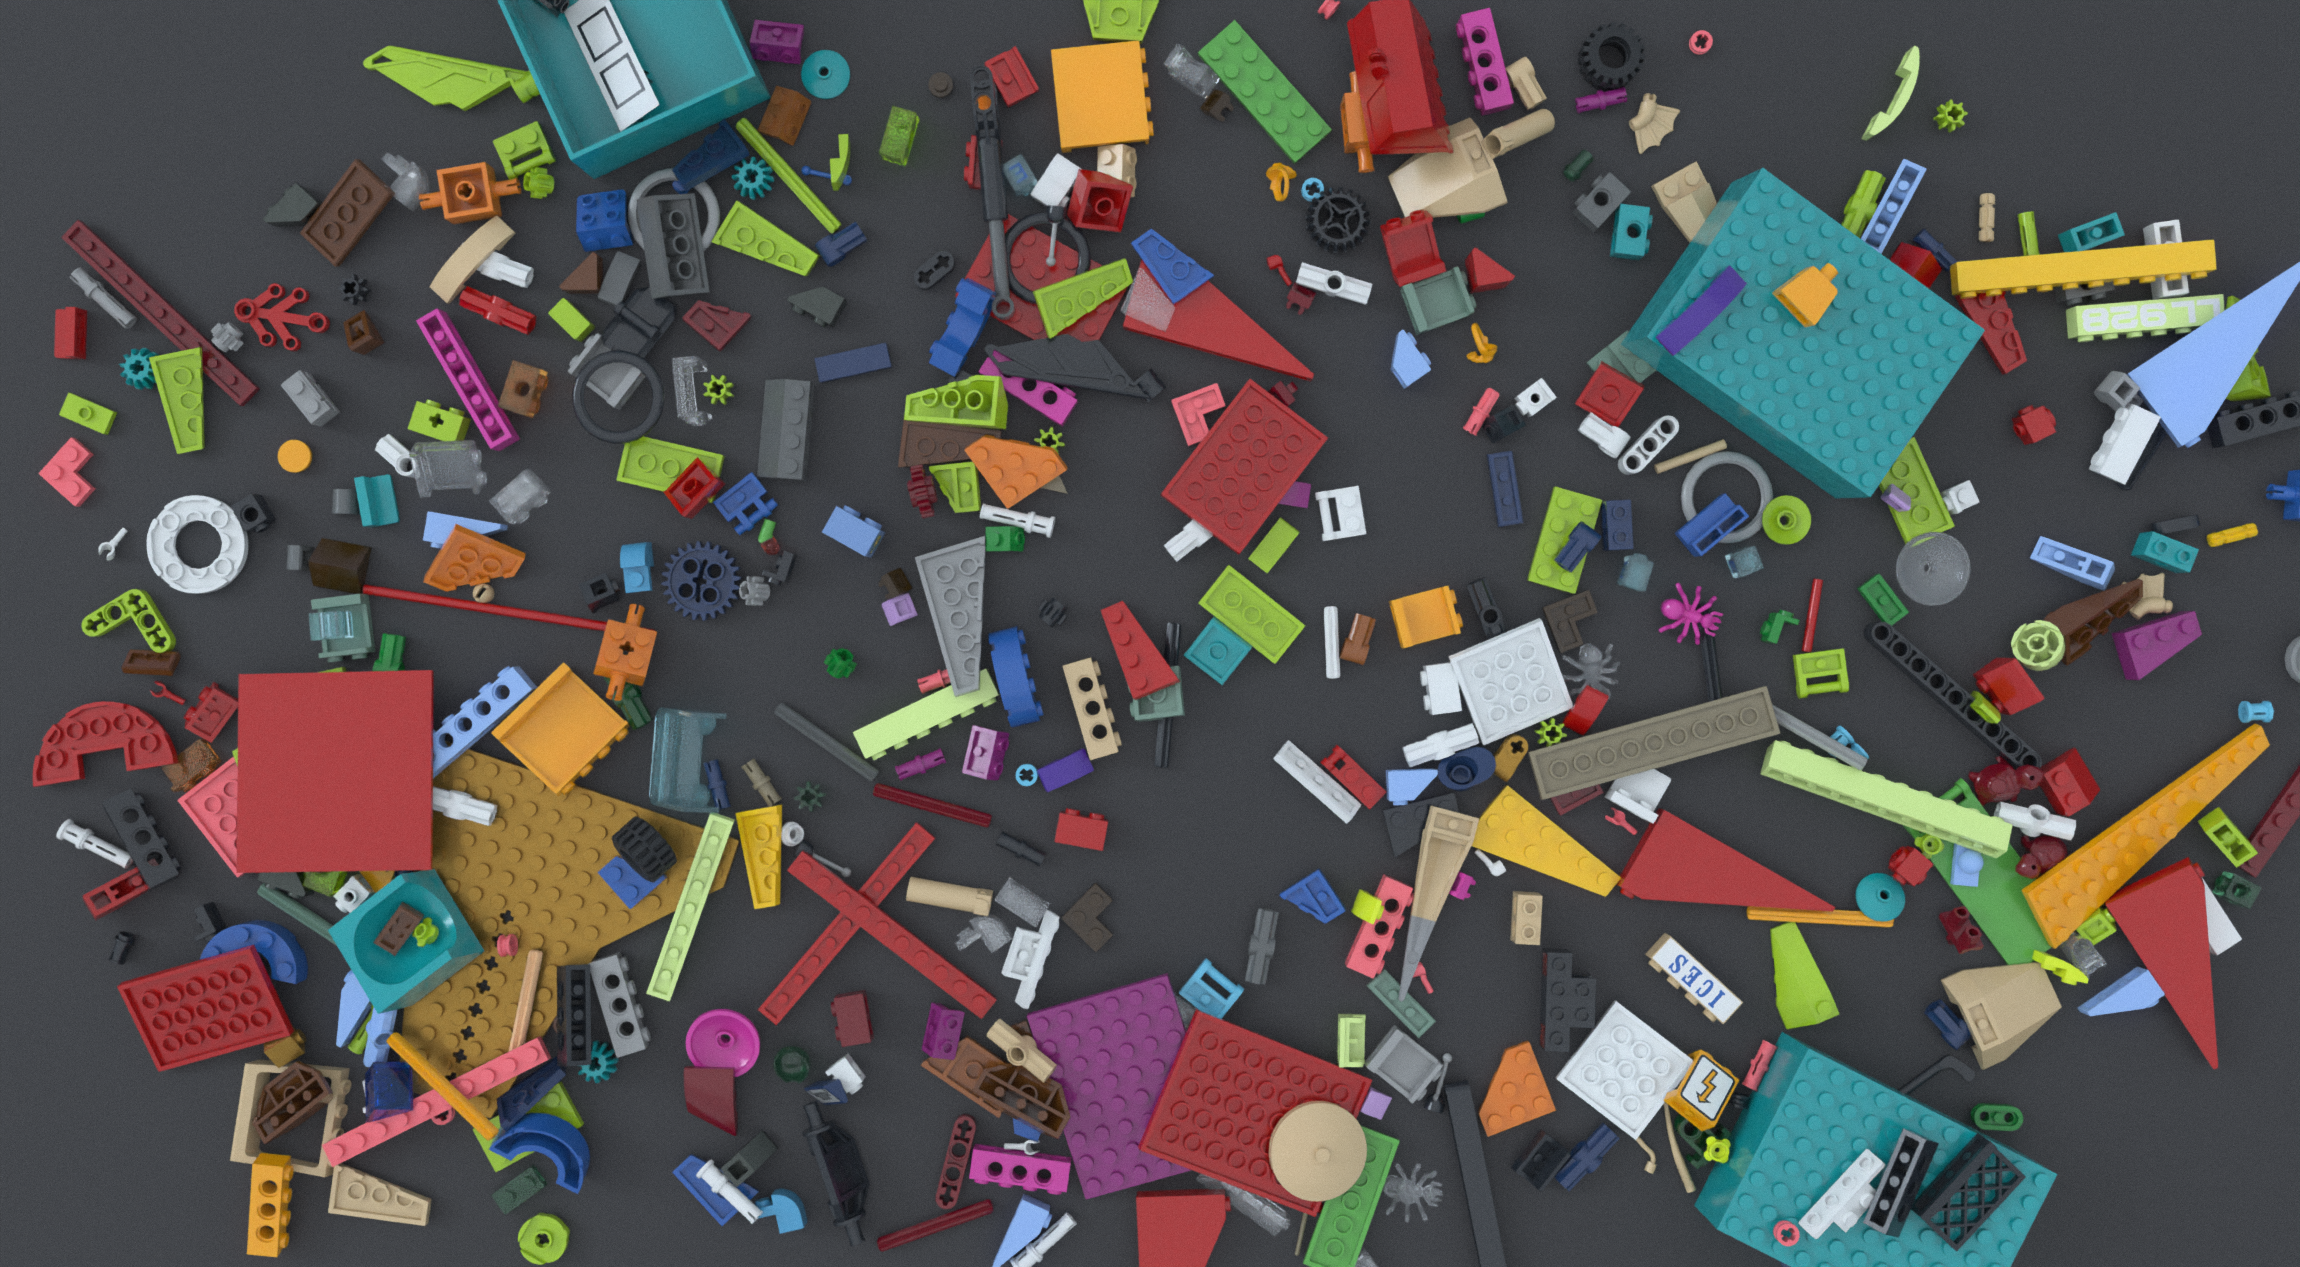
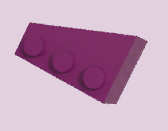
M2180 611L2111 634L2125 679L2140 680L2201 636L2202 632L2195 611Z

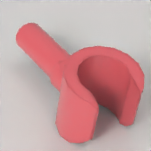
M1612 807L1611 809L1614 810L1615 815L1613 818L1606 815V820L1615 825L1623 826L1635 835L1637 830L1625 820L1624 812Z
M1419 962L1413 978L1420 976L1428 994H1430L1434 990L1427 979L1425 968Z

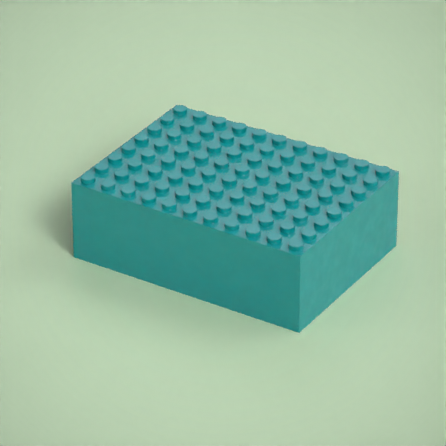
M497 0L570 160L593 179L771 98L727 0H610L642 69L650 73L647 74V77L653 81L650 86L660 104L641 117L644 119L643 122H634L620 132L565 14L560 13L557 18L532 0ZM569 0L568 8L579 0Z
M1761 168L1730 184L1621 345L1835 499L1866 498L1872 496L1985 330L1770 172ZM1826 263H1829L1838 271V274L1831 281L1838 290V293L1819 321L1814 326L1804 327L1772 292L1803 269L1815 266L1820 271ZM1730 265L1747 283L1746 286L1702 332L1672 356L1655 337L1673 319H1676L1711 285L1710 283Z
M1782 1032L1775 1045L1778 1048L1775 1050L1768 1065V1072L1765 1071L1757 1088L1758 1090H1752L1750 1100L1746 1102L1749 1105L1748 1109L1742 1110L1731 1132L1728 1161L1725 1163L1716 1161L1694 1205L1717 1230L1790 1267H2011L2057 1174L2023 1153ZM1903 1128L1917 1132L1939 1143L1915 1200L1977 1133L1991 1141L2026 1176L1957 1252L1912 1210L1909 1212L1899 1238L1885 1235L1864 1224L1863 1221L1869 1208L1846 1233L1833 1222L1818 1239H1814L1799 1225V1221L1866 1149L1871 1151L1885 1164V1167L1869 1183L1877 1191ZM1993 1153L1985 1161V1167L1996 1166V1156ZM2002 1171V1183H2008L2015 1174L2012 1171ZM1996 1172L1985 1173V1184H1995ZM1979 1173L1973 1174L1968 1179V1186L1978 1185ZM1995 1189L1985 1190L1984 1202L1991 1201L1995 1197ZM1969 1191L1967 1203L1978 1202V1191ZM1961 1192L1955 1193L1950 1198V1205L1961 1204ZM1978 1208L1967 1209V1220H1974L1978 1216ZM1950 1210V1222L1961 1221V1210ZM1938 1211L1931 1221L1933 1223L1944 1222V1211ZM1779 1221H1790L1798 1228L1800 1237L1795 1245L1784 1246L1775 1239L1773 1229ZM1961 1227L1950 1228V1239L1952 1241L1960 1235ZM1783 1229L1781 1231L1784 1237H1790L1792 1234L1789 1230Z

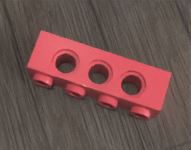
M1383 874L1374 896L1382 900V906L1385 905L1388 899H1396L1397 906L1392 911H1388L1384 907L1380 920L1376 919L1374 924L1363 920L1346 958V967L1373 979L1376 973H1381L1385 963L1382 960L1386 951L1390 952L1395 938H1392L1395 929H1400L1405 916L1402 913L1405 906L1409 907L1413 901L1414 893H1412L1413 888L1410 885ZM1379 921L1387 923V929L1383 933L1375 932V925ZM1368 944L1377 945V952L1374 955L1365 954V948Z

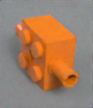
M1356 71L1349 73L1351 93H1344L1340 104L1345 154L1357 153L1359 173H1368L1374 171L1373 156L1370 154Z
M486 162L437 170L440 191L420 194L419 200H423L420 202L423 210L443 206L444 218L452 224L490 219L496 215L502 217L500 196L521 194V188H518L521 185L518 178L497 182L494 168Z
M637 604L629 605L625 623L608 619L593 673L611 678L606 697L612 700L614 690H616L615 701L622 700L626 682L643 686L657 635L656 631L640 628L645 608L639 605L637 614H635ZM623 651H627L628 655H624Z

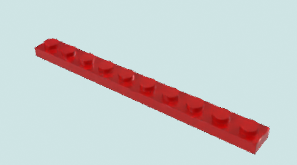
M917 822L858 892L878 907L936 837ZM840 912L758 1010L777 1025L860 926Z
M802 850L787 869L789 873L982 1019L996 1002L997 998L806 851Z

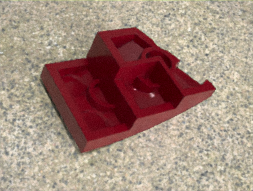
M686 1066L684 1068V1090L688 1112L733 1136H737L738 1112H736L735 1067Z

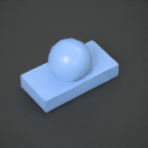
M1954 844L1950 884L1978 887L1979 871L1984 865L1980 852Z

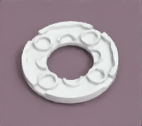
M199 495L181 497L164 506L165 509L157 518L153 519L147 534V554L155 573L161 576L172 588L186 593H210L231 583L241 572L246 562L249 548L247 531L243 528L233 509L218 499ZM198 520L206 521L215 527L222 541L221 553L210 566L201 569L191 568L184 564L179 558L175 547L176 538L180 530L188 523Z

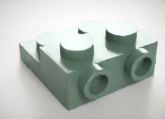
M1628 330L1586 362L1590 369L1595 372L1601 361L1639 383L1656 370L1621 345L1629 333Z
M1180 666L1170 667L1181 681ZM1182 681L1138 700L1133 699V702L1130 703L1131 716L1135 717V721L1138 722L1185 716Z

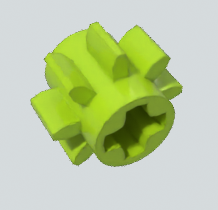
M1949 100L1945 106L1941 104L1936 108L1939 114L1933 120L1938 122L1939 130L1948 128V132L1951 133L1956 127L1960 128L1965 124L1962 119L1968 112H1964L1962 102L1960 104H1953V101Z
M535 167V169H531V172L525 174L523 186L526 191H531L530 197L542 199L547 197V194L552 193L554 178L552 175H547L546 168Z
M711 375L712 381L709 384H703L707 387L708 391L703 395L705 397L712 396L711 403L714 405L718 400L726 405V399L734 397L730 393V388L734 384H726L727 377L724 375L721 376L720 380ZM717 385L724 387L720 390L721 395L714 393L717 390Z
M1053 427L1047 433L1041 429V438H1035L1034 441L1040 443V447L1046 446L1043 441L1052 437L1056 445H1051V447L1059 455L1058 447H1065V444L1058 440L1062 437V433L1053 434Z
M1550 718L1549 724L1540 721L1542 727L1540 730H1535V733L1541 737L1537 742L1541 744L1546 741L1547 747L1551 746L1552 743H1561L1560 739L1567 737V734L1562 733L1561 730L1564 724L1560 723L1556 726L1554 718ZM1552 729L1556 732L1555 736H1546V731Z

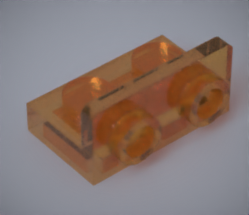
M200 738L177 755L178 764L166 765L161 769L173 783V786L170 788L172 792L183 791L185 793L197 785L195 781L203 776L205 778L216 770L215 766L221 762V759L204 738Z

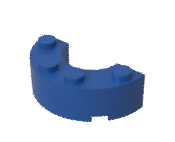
M962 278L956 288V292L959 293L955 301L957 305L956 311L951 312L946 321L948 327L939 341H934L929 351L932 354L929 363L954 377L968 359L966 355L971 347L976 345L992 311V302L995 299L992 295H996V292L970 278Z
M1016 626L989 633V644L992 645L993 649L991 651L993 666L1004 708L1008 710L1010 726L1013 728L1041 721L1040 716L1044 715L1040 701L1036 702L1033 694V692H1036L1033 677H1028L1027 668H1031L1027 653L1023 654L1022 645L1026 644L1023 630H1018Z
M265 920L244 922L219 932L209 941L200 957L201 960L255 945L257 952L262 953L270 964L271 979L297 984L306 980L308 974L306 954L304 949H301L295 940V935L285 927Z
M545 1113L525 1114L507 1132L500 1127L489 1148L490 1151L510 1161L516 1155L527 1151L545 1154L557 1166L558 1178L556 1184L576 1194L581 1189L590 1164L588 1145L576 1127L557 1116Z

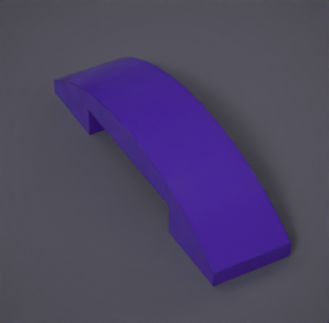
M1730 265L1710 283L1711 285L1676 319H1673L1655 337L1672 356L1702 332L1746 286L1747 283Z

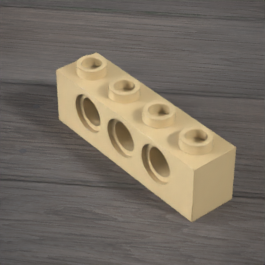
M1090 657L1063 665L1090 760L1119 752L1118 746H1121L1122 743L1118 731L1113 732L1111 726L1115 719L1112 709H1106L1104 699H1107L1108 696L1105 685H1099L1097 676L1101 675L1098 662H1093ZM1088 677L1093 681V688L1090 691H1083L1080 688L1079 682L1082 678ZM1090 701L1098 702L1100 705L1099 713L1095 715L1089 714L1086 710L1087 703ZM1098 724L1104 725L1107 729V735L1103 738H1097L1093 734V728Z

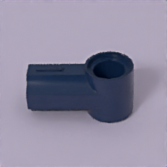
M854 222L837 234H830L822 238L815 244V247L826 265L832 267L845 259L847 253L868 240L858 224Z
M1580 521L1570 533L1568 542L1555 557L1554 561L1561 568L1572 573L1585 554L1589 553L1596 546L1602 536L1583 521Z
M1938 999L1926 1007L1924 1014L1939 1029L1941 1037L1954 1050L1957 1051L1972 1037L1967 1024L1962 1019L1957 1018L1942 1000Z

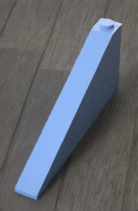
M2300 262L2127 374L2140 387L2137 393L2144 400L2150 411L2161 417L2159 423L2178 448L2184 444L2189 448L2201 440L2199 435L2205 432L2300 281Z

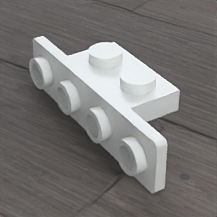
M1049 910L1045 911L1039 932L1020 927L1016 928L1001 972L1004 976L1022 980L1015 1002L1024 1009H1028L1030 1003L1035 998V988L1038 980L1042 977L1045 959L1051 951V941L1054 933L1059 928V916Z
M1866 1149L1799 1221V1225L1814 1239H1818L1833 1222L1846 1233L1870 1207L1876 1190L1869 1183L1885 1167V1164L1871 1151Z

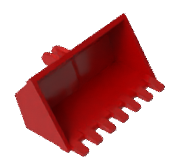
M1411 0L1369 2L1355 18H1351L1347 22L1370 154L1454 153L1453 146L1447 137L1450 134V130L1444 120L1446 109L1440 100L1443 94L1436 78H1439V73L1433 63V60L1436 58L1434 50L1429 41H1432V37L1425 20L1421 17Z

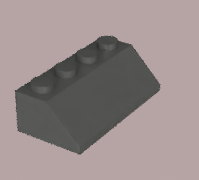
M695 193L653 195L637 199L652 299L710 292Z
M790 379L765 381L757 471L758 478L806 482L815 384L811 381Z

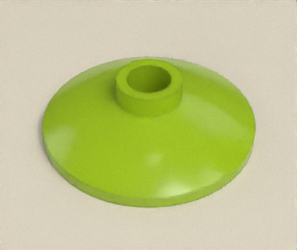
M1785 495L1774 498L1766 505L1763 511L1762 526L1764 532L1776 543L1785 545L1796 543L1803 539L1810 529V511L1806 504L1797 497ZM1782 516H1785L1787 519V523L1785 525H1782L1780 523V518Z

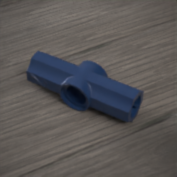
M1602 1123L1586 1141L1579 1142L1570 1152L1571 1156L1554 1178L1565 1189L1570 1191L1587 1173L1590 1174L1599 1167L1603 1156L1620 1138L1606 1124Z

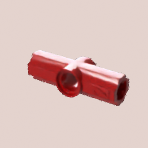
M469 286L462 291L459 298V305L463 308L483 315V318L503 327L506 325L529 335L536 325L537 316L521 308L519 309L513 306L512 303L497 296H489Z

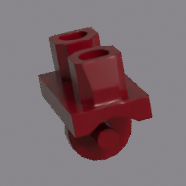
M1965 906L1954 908L1952 911L1943 912L1939 915V919L1948 933L1946 937L1948 944L1955 945L1959 954L1971 950H1981L1984 946L1980 940L1982 934L1977 927L1972 926L1968 919L1970 913Z

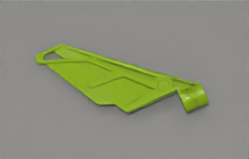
M387 46L363 61V65L368 70L381 72L434 106L453 104L467 111L511 85L523 103L533 99L534 96L540 95L530 70L523 71L395 46ZM382 56L392 60L391 62L374 64V61Z

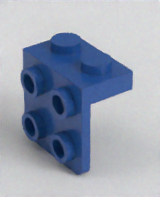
M624 190L586 194L577 198L576 233L585 252L633 245V236L627 224V195Z

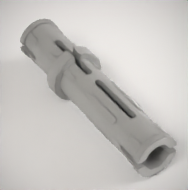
M82 267L75 269L71 273L70 279L85 291V295L89 299L96 301L125 329L135 325L138 320L137 317L109 294L100 281L93 279Z

